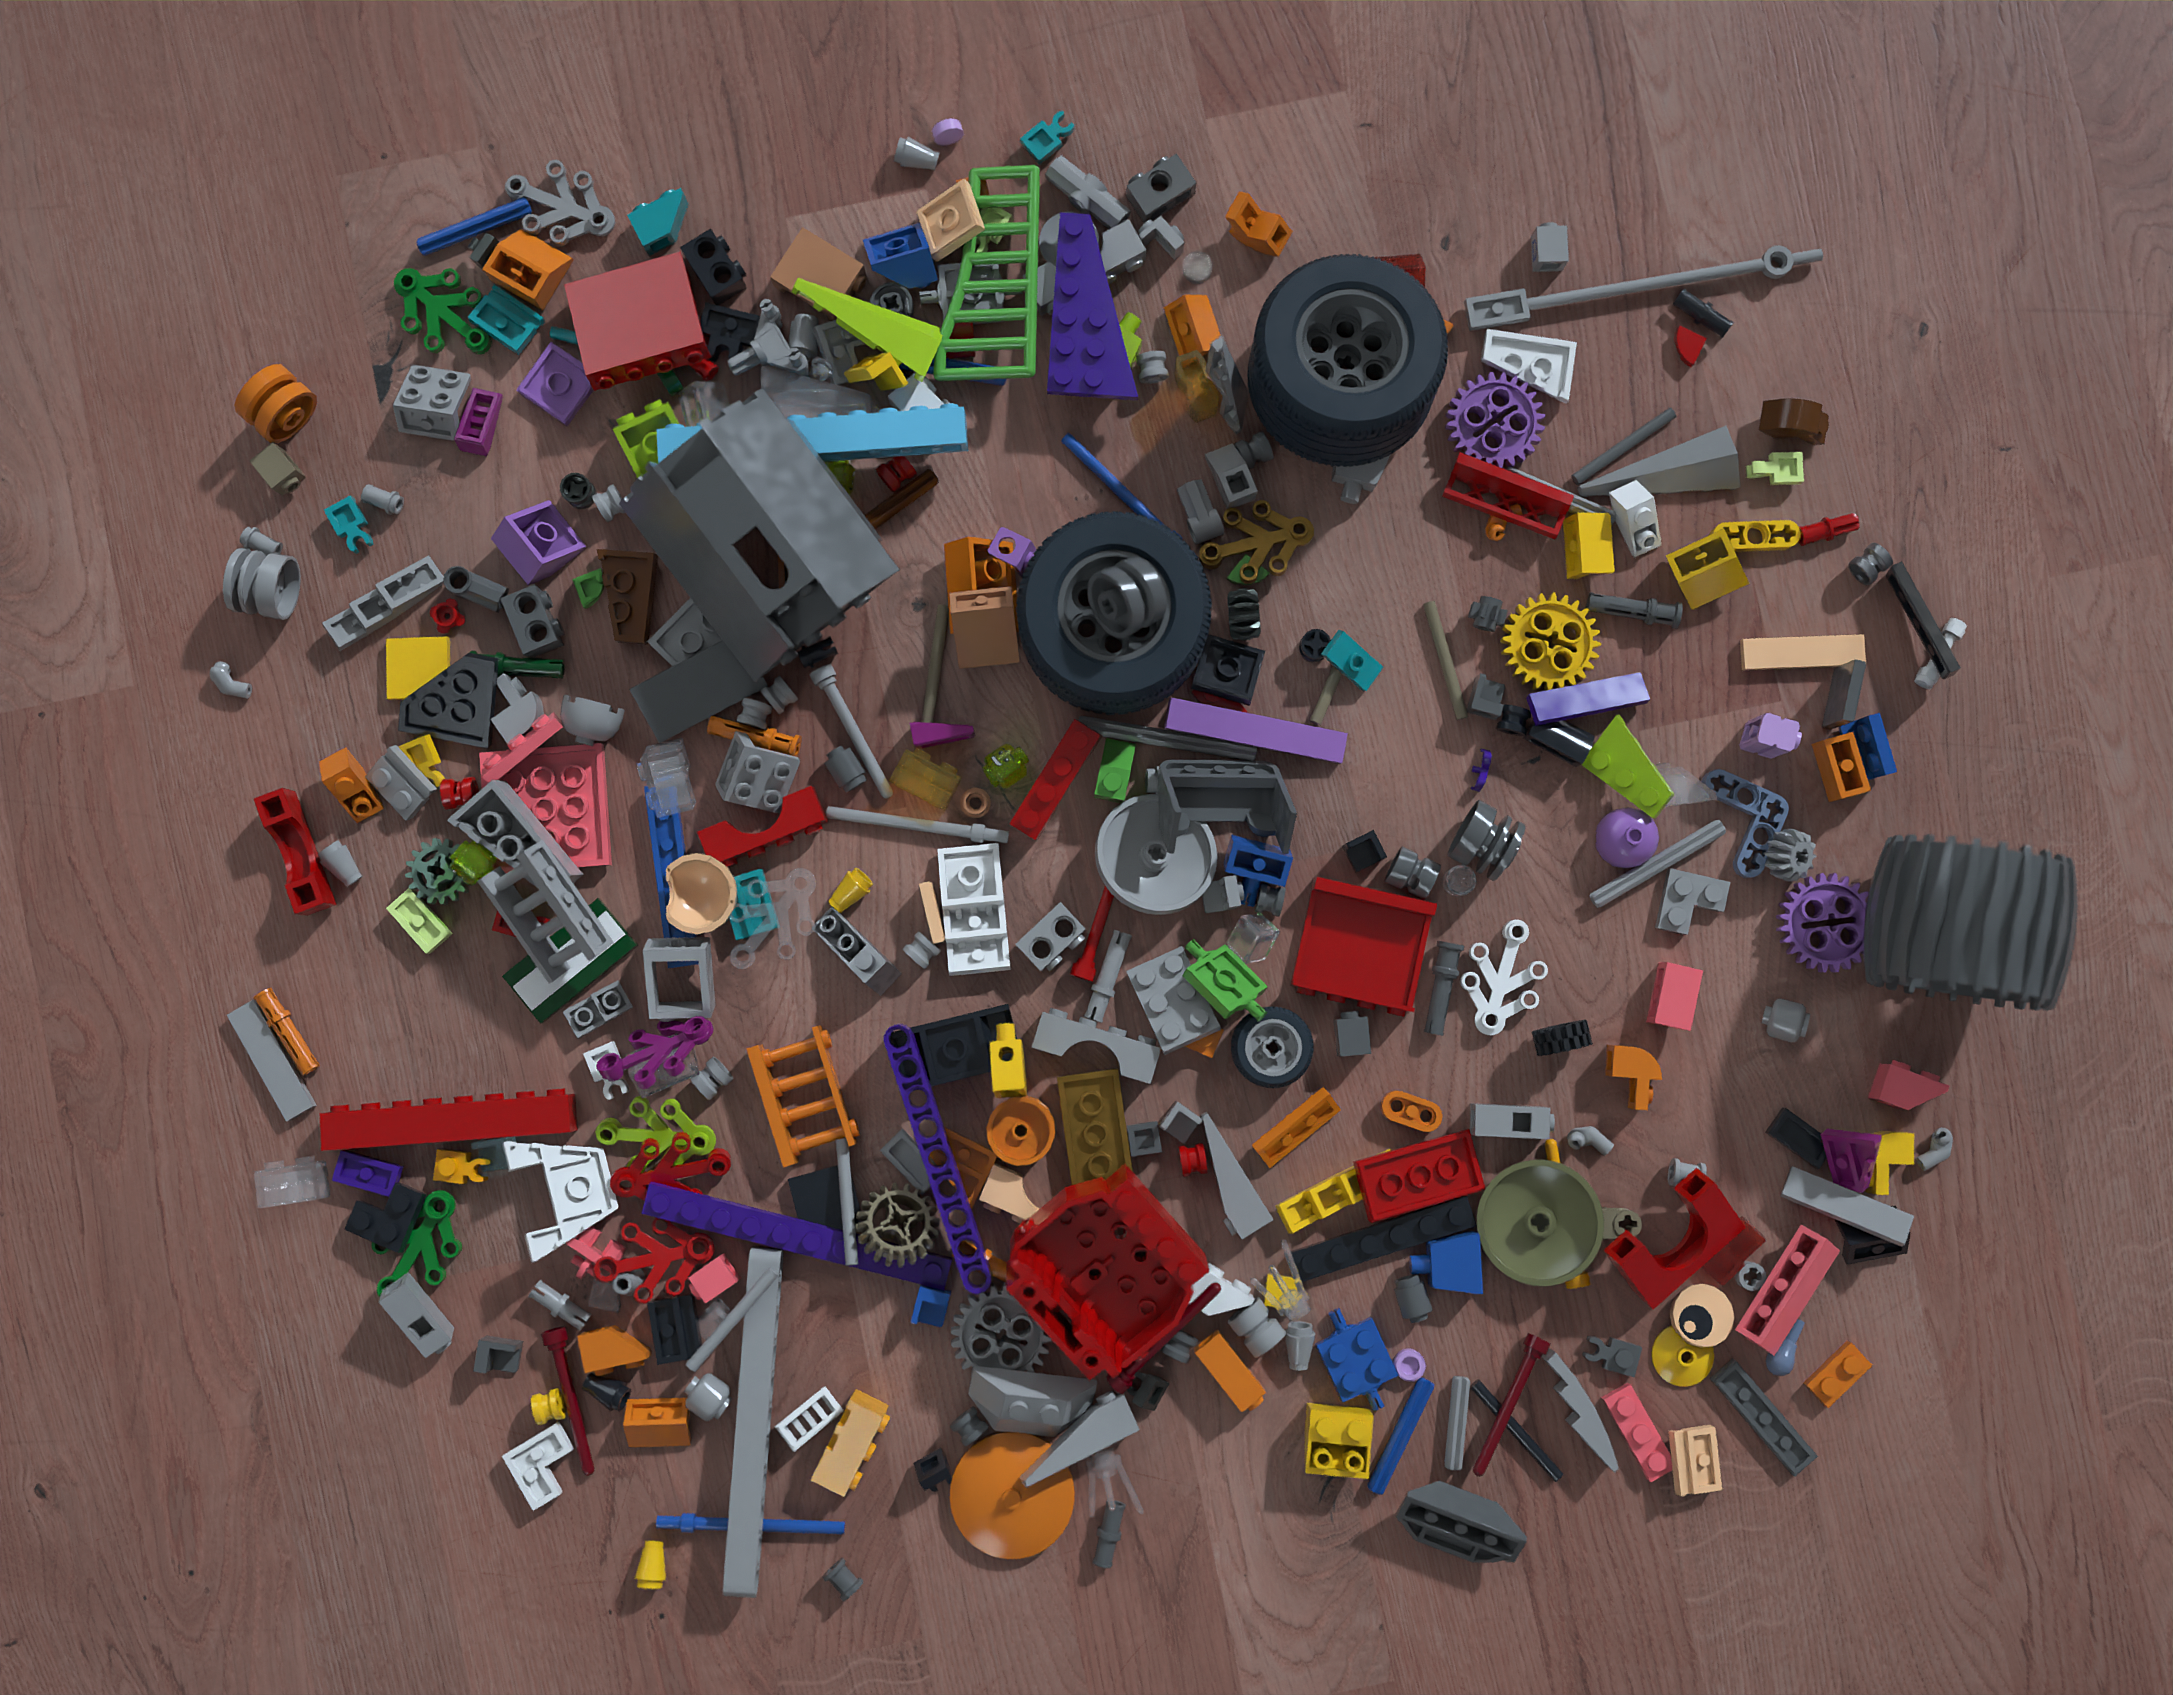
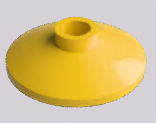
M1671 1325L1662 1330L1653 1343L1651 1356L1654 1368L1670 1384L1681 1387L1695 1385L1705 1379L1712 1369L1714 1363L1713 1346L1697 1347L1689 1345L1682 1340L1683 1338L1675 1332ZM1689 1351L1691 1354L1690 1360L1683 1362L1681 1355Z

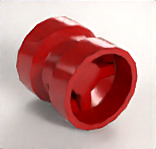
M905 456L891 457L890 461L881 463L875 468L879 477L893 493L901 487V482L905 479H911L917 474Z
M464 777L462 781L443 779L440 784L441 802L446 810L456 809L458 806L466 804L479 792L475 777Z

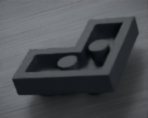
M395 1183L384 1210L365 1201L356 1200L344 1230L394 1252L403 1253L427 1194L403 1183Z

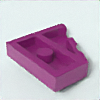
M1827 1128L1821 1134L1833 1183L1854 1192L1863 1193L1870 1185L1882 1141L1881 1135Z

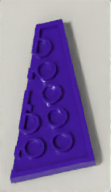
M1060 212L1047 394L1138 401L1135 382L1091 215Z

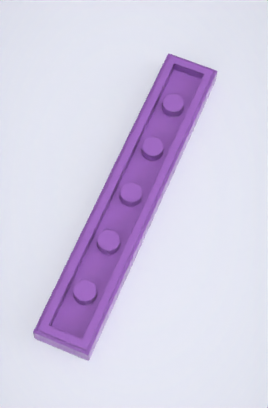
M1172 697L1169 698L1164 725L1165 729L1339 764L1343 762L1348 733Z

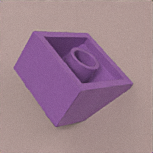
M550 500L505 516L491 537V540L527 585L550 577L586 547Z

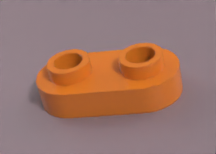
M1394 1090L1385 1094L1381 1100V1111L1391 1121L1424 1132L1436 1130L1442 1122L1443 1117L1440 1107L1426 1099ZM1394 1100H1399L1401 1103V1108L1397 1112L1391 1109V1103ZM1423 1110H1428L1430 1113V1119L1426 1122L1420 1119V1113Z

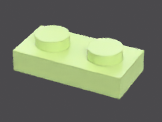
M408 888L386 909L426 954H430L453 933L423 899L416 897L417 892Z

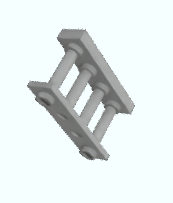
M542 839L516 856L521 865L506 874L499 866L479 879L478 883L550 984L571 968L566 961L580 953H583L587 960L590 961L614 944V942ZM529 875L539 891L523 900L513 884ZM547 901L557 917L541 926L531 910ZM565 927L575 942L559 951L549 935Z

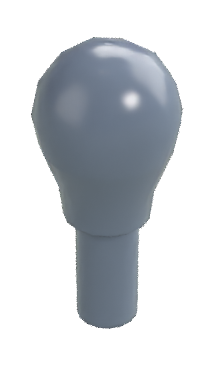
M1797 1319L1775 1356L1770 1353L1767 1354L1766 1367L1773 1375L1785 1376L1793 1370L1797 1349L1796 1342L1805 1325V1322Z

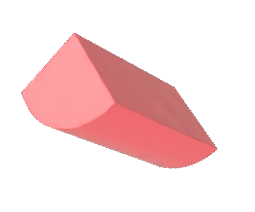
M1669 962L1658 963L1646 1022L1691 1031L1703 970Z

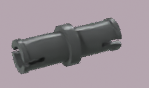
M1106 1501L1102 1525L1097 1529L1096 1535L1099 1538L1092 1563L1102 1568L1112 1567L1116 1543L1121 1540L1122 1532L1119 1530L1126 1505L1120 1501Z

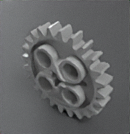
M991 1283L990 1292L986 1293L984 1291L979 1294L980 1297L978 1298L969 1294L968 1300L970 1305L968 1306L963 1303L959 1305L963 1315L955 1314L953 1316V1321L960 1326L951 1327V1334L959 1336L951 1340V1346L961 1347L955 1352V1358L965 1357L962 1362V1369L964 1370L970 1366H981L1015 1371L1026 1370L1035 1373L1032 1364L1033 1362L1039 1365L1043 1364V1359L1039 1353H1049V1348L1043 1343L1050 1342L1052 1339L1006 1290V1283L1003 1284L1001 1291H997L995 1284ZM990 1308H995L1001 1313L999 1318L993 1321L987 1320L983 1314ZM1017 1319H1026L1030 1323L1027 1329L1019 1331L1013 1327V1323ZM976 1324H981V1325H983V1326H984L985 1328H987V1329H983V1328H979V1329H978V1328L975 1327V1325H976ZM1001 1329H1005L1006 1335H1003L1001 1339H997L996 1333H1000ZM981 1337L986 1338L990 1342L988 1347L982 1350L973 1346L974 1340ZM1015 1339L1026 1340L1027 1344H1021ZM1007 1348H1015L1019 1352L1018 1356L1011 1360L1004 1358L1002 1353Z

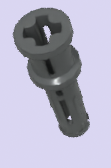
M1590 592L1586 608L1589 609L1588 612L1637 618L1643 620V623H1646V625L1660 623L1671 625L1672 629H1678L1682 617L1683 604L1682 602H1676L1675 604L1657 602L1656 598L1639 601Z
M1437 941L1439 951L1436 965L1432 966L1431 970L1433 971L1432 974L1435 975L1424 1032L1443 1036L1453 980L1457 979L1460 973L1457 970L1460 951H1464L1465 946Z

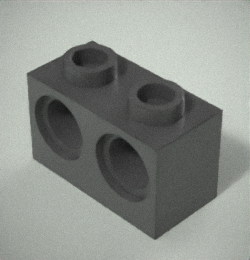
M534 584L500 598L523 655L528 658H534L564 646L561 636L565 635L560 621L552 617L550 608H553V603L546 590L542 592ZM530 600H535V609L531 613L525 614L524 605ZM540 628H546L547 635L545 639L536 642V631Z

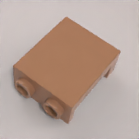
M803 227L770 276L773 286L783 293L786 290L792 293L791 291L797 278L851 297L855 292L859 293L867 281L864 264ZM800 294L795 295L798 298L805 301L806 303L813 306V301L805 298ZM825 308L821 311L828 316L830 321L837 319L835 315Z
M1011 586L950 593L951 617L959 669L1020 662Z

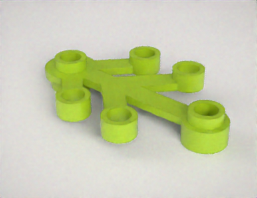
M637 1096L632 1100L629 1105V1111L635 1117H642L652 1129L622 1127L617 1119L606 1118L600 1122L595 1131L596 1138L604 1145L615 1144L618 1140L643 1142L648 1138H653L660 1144L659 1155L672 1144L673 1136L678 1133L670 1129L650 1107L648 1099L643 1096ZM667 1099L664 1101L660 1108L662 1117L668 1120L674 1119L679 1127L691 1138L690 1149L686 1153L680 1154L672 1166L683 1164L693 1154L699 1156L709 1154L716 1145L714 1131L706 1125H695L681 1110L680 1103L677 1100ZM635 1103H642L645 1109L643 1111L637 1110ZM672 1105L675 1108V1113L667 1112L665 1106ZM603 1130L611 1131L612 1137H605ZM696 1137H701V1138H703L704 1141H705V1144H704V1145H698V1144L695 1142V1138H696ZM683 1139L675 1142L677 1145L685 1146L687 1144ZM649 1146L645 1151L652 1153L656 1148ZM637 1155L633 1156L629 1160V1162L627 1163V1167L631 1165V1163ZM648 1160V1162L646 1163L645 1167L643 1168V1170H642L641 1172H644V1171L646 1170L647 1165H648L652 1160Z

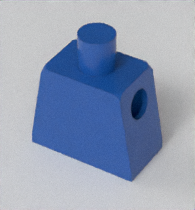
M1467 1231L1426 1242V1255L1409 1256L1410 1274H1427L1428 1285L1435 1289L1483 1294L1480 1234L1475 1231Z

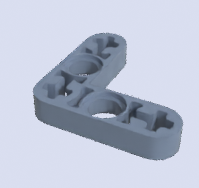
M1717 769L1710 771L1702 778L1701 786L1704 793L1715 800L1752 816L1734 857L1733 869L1740 877H1756L1761 874L1765 867L1764 865L1768 857L1763 853L1768 851L1769 846L1767 842L1764 845L1757 844L1753 839V833L1757 828H1763L1768 833V841H1772L1774 832L1781 831L1788 815V803L1782 796L1725 770ZM1719 776L1722 785L1730 787L1733 785V782L1736 785L1731 791L1724 788H1719L1715 791L1713 790L1714 784L1710 780ZM1741 788H1747L1752 793L1753 798L1748 805L1740 803L1737 798L1738 791ZM1776 802L1775 808L1779 810V813L1773 814L1768 823L1759 822L1760 819H1767L1770 814V809L1766 808L1767 804ZM1753 850L1762 851V854H1754L1751 863L1755 865V869L1745 871L1746 865L1742 863V860L1749 859Z

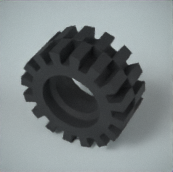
M1587 1020L1562 1023L1532 1031L1537 1056L1567 1052L1593 1044Z

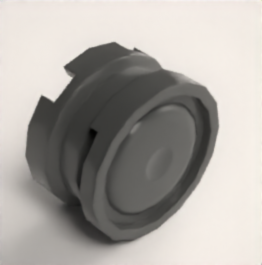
M895 282L885 283L878 286L873 292L870 299L871 304L911 318L913 317L914 305L912 297L903 285Z

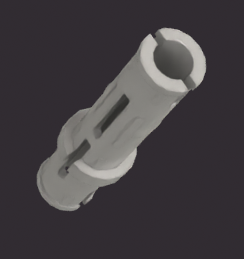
M1113 930V936L1097 982L1092 984L1091 987L1093 993L1086 1014H1084L1085 1018L1100 1023L1103 1022L1110 997H1114L1115 991H1113L1132 935Z

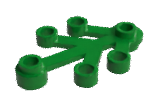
M406 268L399 271L394 278V288L404 298L405 315L401 319L402 328L412 335L420 332L422 323L417 317L418 298L426 305L428 334L424 338V346L430 352L439 353L445 346L444 340L441 338V317L465 337V344L473 353L478 355L487 353L492 346L491 337L480 328H472L449 309V307L460 306L475 308L484 297L477 288L470 287L464 293L433 296L426 289L446 286L448 289H456L461 284L460 275L454 269L447 268L441 274L422 276L417 270ZM449 275H455V280L452 283L446 282ZM413 279V283L409 287L404 286L406 280ZM478 294L476 301H469L470 295ZM410 320L416 321L413 328H407ZM481 335L480 342L472 343L474 336ZM431 340H439L437 346L430 347Z
M437 1190L426 1197L418 1218L426 1217L419 1228L412 1230L407 1243L410 1245L393 1274L382 1278L378 1282L377 1294L379 1297L382 1290L389 1286L390 1282H395L410 1271L420 1252H422L426 1267V1282L430 1285H438L446 1279V1270L439 1266L431 1233L435 1226L438 1225L443 1241L441 1245L443 1256L453 1258L461 1253L462 1244L455 1238L450 1217L455 1212L456 1202L449 1192ZM438 1200H442L445 1203L443 1211H439L436 1208ZM374 1242L371 1244L372 1250L376 1254L381 1255L391 1251L387 1248L381 1250L378 1244ZM449 1242L456 1246L454 1254L449 1253L447 1250ZM433 1270H437L440 1273L438 1281L433 1280L431 1277Z

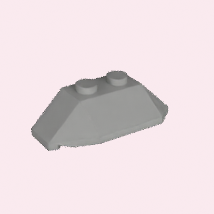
M974 1366L968 1393L994 1431L1057 1437L1092 1406L1097 1380L1091 1379L1089 1381L1085 1378Z

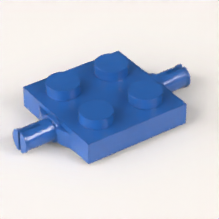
M1340 1308L1330 1311L1328 1315L1336 1330L1329 1337L1315 1343V1346L1340 1401L1344 1403L1358 1395H1366L1372 1411L1383 1408L1385 1405L1377 1389L1384 1382L1399 1375L1373 1319L1369 1317L1356 1324H1346Z

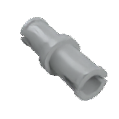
M539 1280L534 1287L545 1295L543 1296L533 1289L528 1295L529 1298L534 1299L551 1311L550 1315L553 1317L559 1316L577 1328L578 1331H581L585 1323L577 1319L575 1315L585 1321H588L592 1315L570 1301V1296L565 1293L561 1295L543 1283L542 1280Z

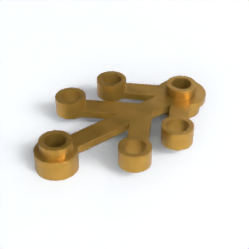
M1259 500L1253 505V517L1258 521L1266 520L1281 529L1269 532L1243 518L1238 509L1229 508L1224 512V525L1231 529L1236 528L1251 537L1220 546L1214 542L1206 543L1200 548L1199 561L1203 567L1215 569L1222 564L1225 557L1256 550L1250 561L1240 568L1239 574L1242 582L1251 584L1256 581L1258 570L1273 545L1285 542L1279 555L1272 557L1269 562L1270 573L1274 576H1282L1287 570V563L1298 546L1307 545L1312 540L1314 535L1313 524L1305 517L1298 516L1288 519L1271 510V506L1267 501ZM1259 507H1264L1267 510V512L1265 514H1259L1257 513L1256 509ZM1229 515H1236L1238 520L1230 522L1227 517ZM1295 527H1302L1305 532L1296 534L1293 529ZM1208 550H1215L1217 555L1215 557H1208L1206 552ZM1275 562H1280L1284 567L1276 570L1272 565ZM1245 570H1252L1254 576L1246 577L1243 572Z

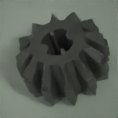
M1247 588L1230 591L1227 596L1230 636L1234 640L1241 641L1258 638L1261 633L1258 593L1255 589L1247 590Z

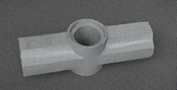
M1062 155L1051 163L1045 173V178L1065 193L1077 210L1083 214L1090 213L1108 229L1126 221L1131 214V210L1108 193L1106 186L1097 177L1090 173L1084 174Z

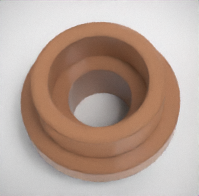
M971 788L962 795L960 805L962 811L968 817L981 818L989 812L991 800L988 793L983 789ZM973 798H979L982 802L978 809H973L970 806V801Z

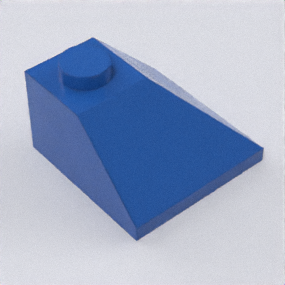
M920 223L863 239L872 271L909 289L914 287L924 288L938 280L931 252Z

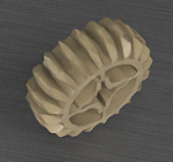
M895 1182L892 1184L891 1191H888L884 1185L881 1186L879 1190L880 1195L872 1191L869 1194L870 1201L863 1200L861 1203V1208L864 1211L857 1212L856 1219L860 1223L856 1224L855 1231L862 1233L858 1237V1242L860 1244L868 1243L864 1249L866 1254L876 1251L874 1256L875 1262H878L882 1256L885 1257V1265L887 1267L891 1265L893 1259L897 1260L899 1268L903 1267L905 1258H907L911 1265L916 1263V1255L924 1259L927 1255L926 1249L932 1250L934 1248L935 1242L932 1239L939 1236V1231L935 1227L939 1226L940 1219L933 1217L937 1213V1207H927L931 1201L930 1196L920 1199L922 1190L918 1188L913 1194L909 1192V1184H905L904 1189L899 1190L898 1184ZM897 1204L905 1205L912 1210L903 1211ZM885 1207L887 1219L881 1222L879 1227L873 1228L872 1219L874 1215ZM893 1220L896 1221L898 1225L904 1224L902 1230L899 1229L897 1225L892 1226ZM922 1222L923 1233L915 1242L911 1243L909 1240V1230L914 1228L916 1223ZM893 1239L898 1246L887 1244L882 1240Z

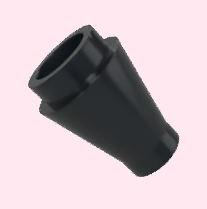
M593 1373L587 1375L582 1385V1390L588 1392L609 1411L616 1410L620 1412L631 1394V1388L626 1386V1382L595 1376Z

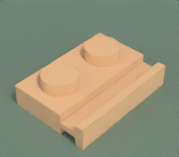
M1703 1425L1683 1428L1677 1431L1669 1430L1675 1494L1685 1496V1494H1700L1722 1490L1715 1426Z

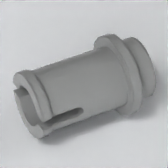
M367 484L361 494L363 503L384 509L386 514H398L403 508L404 498L396 491L390 493Z
M257 527L245 528L239 540L244 548L262 551L266 556L271 553L280 554L283 548L281 542H277L260 533Z

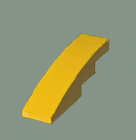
M1354 1165L1275 1205L1288 1234L1294 1233L1318 1219H1324L1347 1205H1352L1362 1200Z

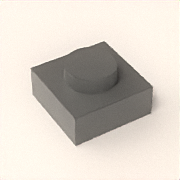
M1157 1121L1127 1125L1131 1157L1162 1152Z

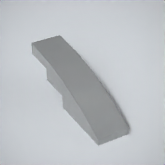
M428 555L375 584L376 589L349 603L348 609L322 622L323 628L338 650L341 651L395 619L444 584V576Z
M1549 1348L1547 1354L1542 1355V1358L1561 1378L1553 1389L1573 1410L1565 1421L1604 1464L1615 1473L1619 1467L1609 1436L1593 1403L1575 1375L1558 1354Z

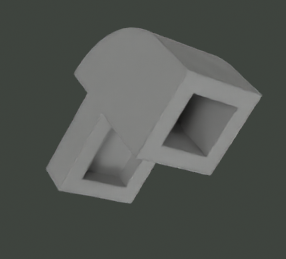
M502 674L497 678V686L510 703V706L490 720L508 744L516 735L521 733L524 736L533 729L531 724L544 714V708L537 694L529 692L525 696L523 695L527 691L517 677L512 679L506 674Z

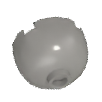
M569 695L563 696L560 711L561 723L567 732L576 736L575 742L593 746L594 741H606L618 732L623 720L624 709L618 708L616 714L612 712L611 705L576 697L575 703L570 702L571 697Z

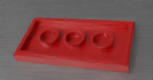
M1470 1129L1353 1161L1368 1221L1372 1223L1486 1189Z

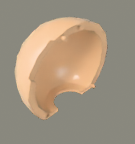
M698 853L681 856L667 866L666 881L669 884L670 898L666 906V919L670 924L683 932L701 934L715 930L728 920L736 906L737 885L727 866L712 856Z

